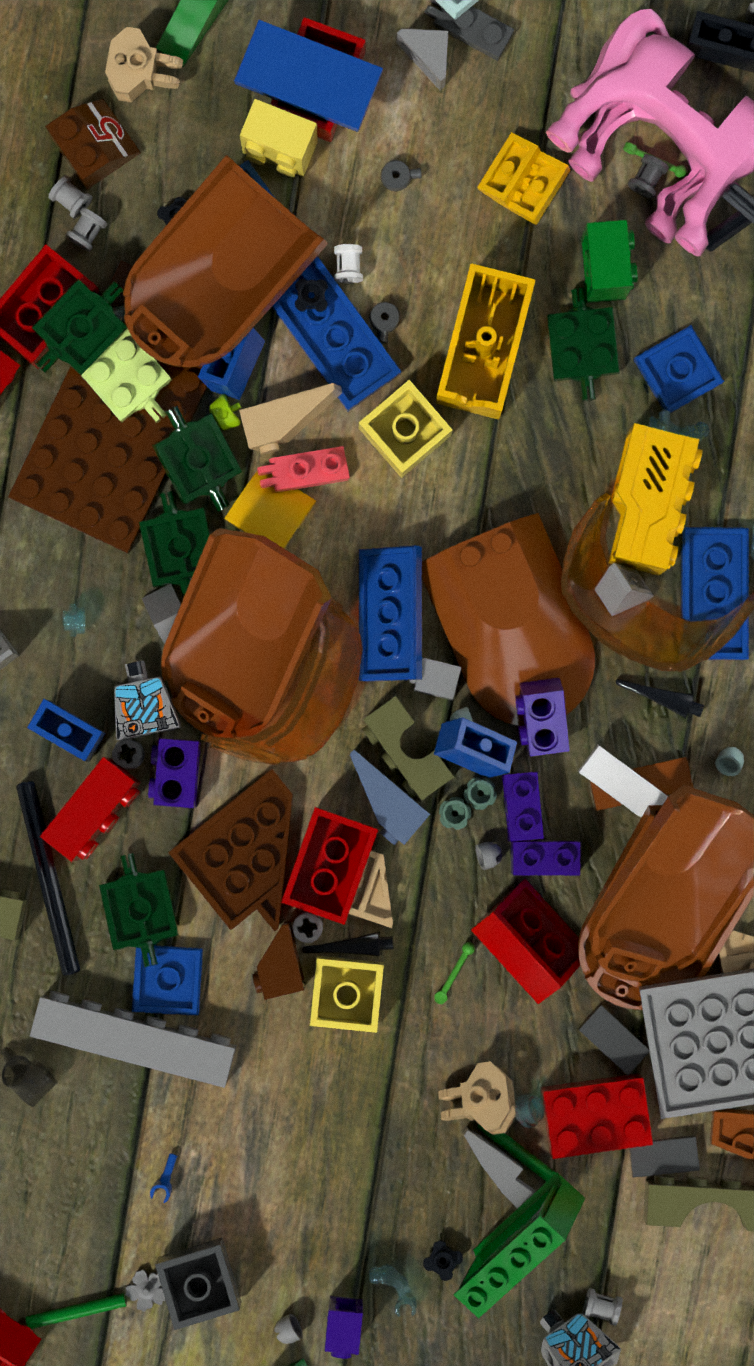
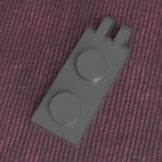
M431 0L441 10L428 5L424 12L429 17L435 19L433 25L441 31H448V34L499 61L514 34L513 28L473 6L455 20L435 0Z

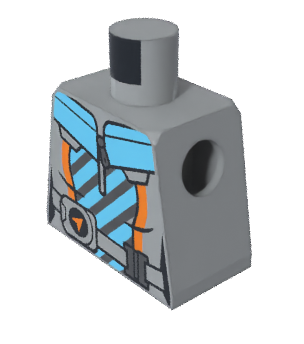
M144 661L125 664L128 683L114 687L117 740L133 739L182 728L163 678L155 677L148 679Z
M552 1310L541 1319L540 1324L548 1333L543 1339L541 1353L548 1366H615L618 1363L621 1348L583 1314H577L565 1322L556 1310Z

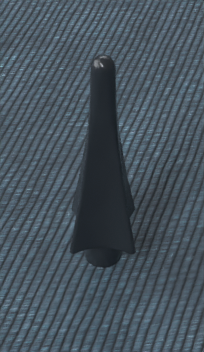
M620 678L615 681L617 686L644 696L685 719L687 713L701 717L704 705L692 701L694 695L653 688Z
M379 931L342 941L304 946L302 951L305 954L344 953L380 956L382 955V950L394 949L393 936L380 937Z

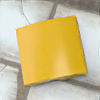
M511 132L477 188L500 205L537 225L571 170L569 165L542 152L538 145Z
M256 471L224 519L245 533L265 536L285 549L317 501L299 489L275 492L274 487L261 488L260 480L272 478V474L258 475V471Z

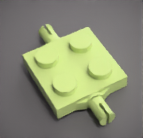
M127 328L81 376L121 422L125 421L134 412L145 409L155 422L158 423L161 419L153 409L162 418L167 414L154 399H156L159 391L172 379L153 357L140 348Z

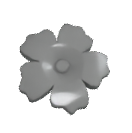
M144 1269L136 1271L135 1276L132 1278L134 1284L126 1286L125 1295L130 1297L131 1301L138 1299L137 1309L143 1312L152 1308L153 1302L162 1305V1302L165 1301L158 1274L155 1272L150 1273L148 1278V1274Z

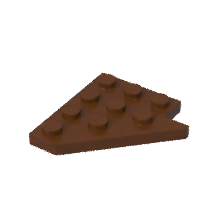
M273 769L168 852L230 930L256 910H258L274 932L279 928L293 794Z

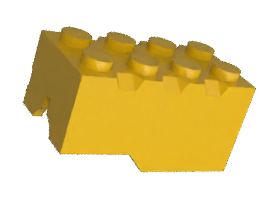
M470 263L435 404L500 419L535 279Z
M637 423L632 425L626 435L611 495V501L620 517L608 563H617L655 575H661L667 569H670L671 566H674L679 547L674 546L673 541L674 537H678L679 533L682 534L687 515L681 513L682 505L685 506L686 502L690 501L695 482L689 481L690 473L693 474L694 470L698 469L703 450L697 449L700 439Z

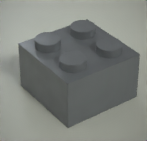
M223 1237L158 1257L155 1266L174 1330L240 1310L242 1301Z

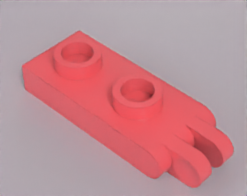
M343 446L274 457L269 459L270 465L257 468L258 475L272 474V478L260 480L261 488L274 487L275 492L348 481L350 478Z

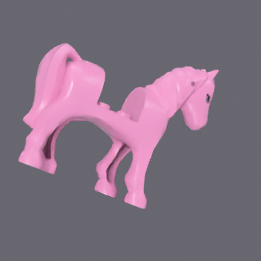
M643 9L625 18L614 30L602 47L590 76L581 84L571 88L570 94L575 101L565 107L560 119L552 123L546 134L557 147L567 153L572 152L579 145V149L574 152L568 162L573 170L582 178L593 182L602 170L600 156L606 141L617 129L627 123L638 120L658 126L675 142L686 157L691 172L684 179L663 189L656 197L657 210L647 218L645 225L659 240L671 243L675 237L676 241L689 253L701 256L709 244L706 222L714 205L728 185L754 172V101L745 96L719 128L714 126L715 123L708 114L703 111L697 112L690 107L687 98L676 90L671 91V89L686 71L695 54L685 45L670 37L663 20L655 11ZM649 32L655 33V34H653V35H651V36L646 37V35H647ZM596 111L591 126L579 134L580 127ZM683 206L685 225L677 231L676 218Z

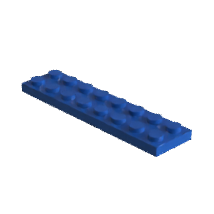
M247 160L242 163L240 167L274 197L250 162ZM318 256L272 306L326 383H334L341 386L342 394L337 398L348 412L401 375V370ZM299 279H305L306 281L323 279L328 285V289L325 291V300L328 304L326 310L318 312L315 309H306L304 312H300L296 309L295 301L298 299V291L295 288V284ZM312 292L308 294L309 298H313L315 296Z

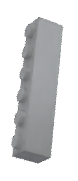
M50 991L49 996L43 995L39 999L30 1037L223 1088L227 1084L237 1046L231 1044V1038L214 1033H212L211 1038L198 1035V1029L185 1025H179L177 1030L166 1027L167 1021L147 1016L146 1021L133 1018L134 1012L115 1008L114 1013L101 1010L102 1004L85 999L82 1000V1004L69 1001V995L56 991Z

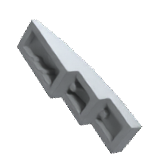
M468 1126L464 1128L463 1134L481 1166L500 1191L518 1209L536 1192L532 1187L517 1178L523 1170L521 1163ZM538 1212L531 1217V1219L536 1217Z

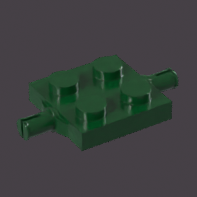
M77 279L31 327L44 340L49 349L35 363L37 367L41 368L46 374L59 359L68 363L79 375H82L127 328L115 315L110 306L123 293V289L118 287L119 285L113 281L99 295L90 291Z
M579 288L580 301L577 298V289H572L573 309L565 313L547 315L554 382L564 380L581 382L582 401H588L587 388H589L590 401L596 400L594 380L602 376L620 374L613 307L600 309L586 307L585 289Z
M178 405L166 410L165 413L174 429L167 437L152 444V447L182 503L186 504L202 495H210L217 511L227 508L230 504L221 488L229 479L242 473V470L212 413L194 422H185Z
M169 491L167 494L170 505H168L166 493L160 494L164 513L155 519L141 521L139 525L153 587L168 584L180 585L184 598L210 532L204 508L191 511L177 510L174 491Z
M134 853L127 854L128 859L126 855L120 856L125 876L120 877L114 882L101 884L99 888L113 950L116 951L129 947L141 948L144 967H150L151 965L158 964L154 945L163 939L180 935L165 870L148 874L137 872Z

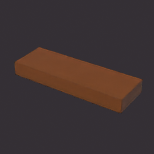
M687 757L632 769L666 795L672 794L682 785L694 788ZM589 780L596 811L623 805Z

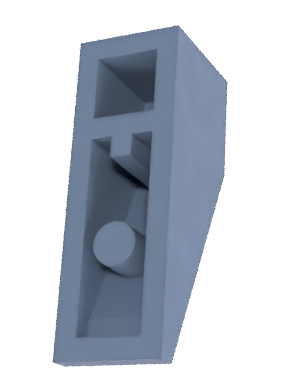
M353 750L350 753V757L377 821L384 827L379 833L393 845L398 841L405 845L430 814L358 752Z

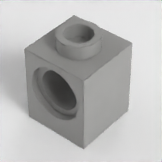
M422 657V680H410L409 682L415 684L414 691L453 700L461 667Z

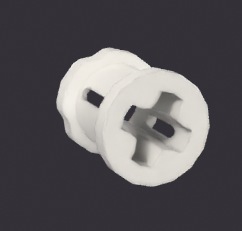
M355 244L334 246V254L337 255V273L334 274L335 281L348 284L362 282L363 274L360 273L362 246Z

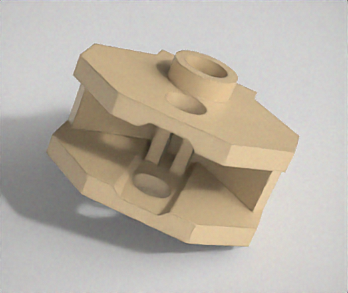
M126 27L110 42L105 74L119 101L133 102L146 89L154 90V86L169 89L178 88L179 79L170 75L157 74V68L161 66L180 69L182 68L183 60L177 56L158 53L157 48L149 46L140 29Z
M491 1061L477 1063L467 1082L460 1083V1087L438 1091L439 1100L450 1101L462 1098L463 1108L446 1109L441 1112V1120L443 1121L467 1118L471 1121H477L486 1131L495 1135L506 1133L517 1115L513 1081ZM501 1094L500 1098L496 1100L497 1095Z

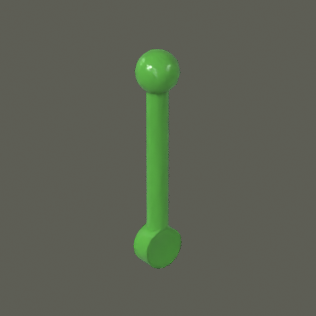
M626 142L623 148L625 152L642 158L644 154H649L629 142ZM662 160L668 165V170L674 172L678 178H683L687 175L685 166H675Z
M472 942L463 944V953L443 988L435 993L434 1000L437 1004H444L447 1001V992L468 955L475 952V945Z

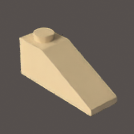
M331 383L239 410L249 449L260 451L261 455L279 451V445L291 441L342 394L341 386Z

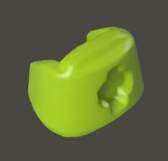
M222 394L210 405L209 411L222 430H228L241 424V420L234 413L241 408L239 402L231 406L228 396Z

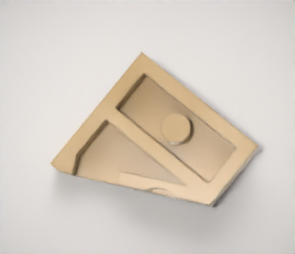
M371 851L349 914L392 928L393 919L384 855Z

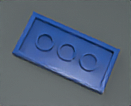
M258 20L234 82L238 86L359 132L382 75L383 68Z
M684 527L681 534V660H748L749 528Z
M414 545L359 549V681L422 680V547Z

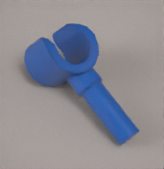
M169 1154L161 1178L152 1186L150 1191L151 1199H153L156 1189L162 1188L166 1191L163 1203L168 1201L172 1193L170 1179L177 1155Z

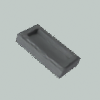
M601 1005L578 1028L581 1033L627 1075L649 1053V1049Z
M695 1136L653 1140V1145L629 1148L633 1178L700 1171Z

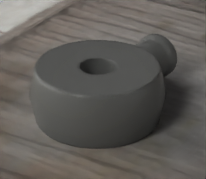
M390 161L381 170V182L390 191H401L409 185L411 179L422 178L421 168L409 169L402 161ZM393 174H398L399 177H398V178H393L392 175H393Z
M381 302L375 305L369 316L372 327L379 332L378 340L380 343H388V333L398 327L401 319L398 308L389 302ZM383 315H387L389 318L387 320H383L381 317Z

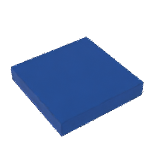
M692 325L633 359L666 416L724 383L722 376Z
M154 945L158 964L151 965L150 967H144L141 948H136L132 1012L199 1016L203 948Z

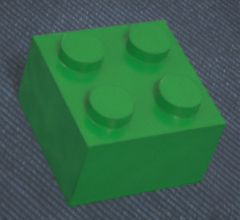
M627 220L587 223L581 237L586 303L626 300L638 279L636 262L631 263L630 260L631 250L635 248L634 231L628 230Z

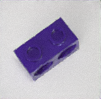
M560 678L520 683L521 695H515L517 714L523 715L524 725L518 726L521 746L527 745L530 757L569 752L564 690ZM539 698L547 699V702L542 706L532 705ZM541 729L550 730L546 736H536V733Z
M159 738L158 745L152 746L151 765L157 766L156 778H150L148 798H154L153 805L196 808L201 742ZM173 747H179L184 752V760L179 766H172L167 761V753ZM171 780L179 782L182 788L180 796L174 800L167 798L164 793L165 784Z
M528 772L502 775L508 841L544 839L538 773Z
M512 841L511 875L580 876V842Z
M330 1296L325 1351L331 1352L332 1357L348 1359L351 1358L352 1354L359 1355L363 1299Z

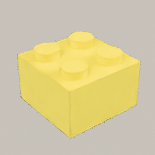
M254 99L240 133L242 151L246 154V158L253 163L264 165L266 162L276 166V170L285 176L295 177L296 174L304 177L318 143L317 123Z
M410 380L359 422V430L401 478L451 437L453 431Z
M317 956L310 1026L377 1033L384 962Z

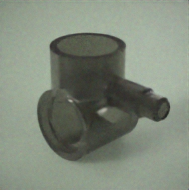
M4 1047L1 1050V1055L6 1062L2 1070L3 1083L14 1090L24 1102L34 1107L58 1083L57 1079L38 1060L34 1059L31 1061L24 1056H17L10 1047Z

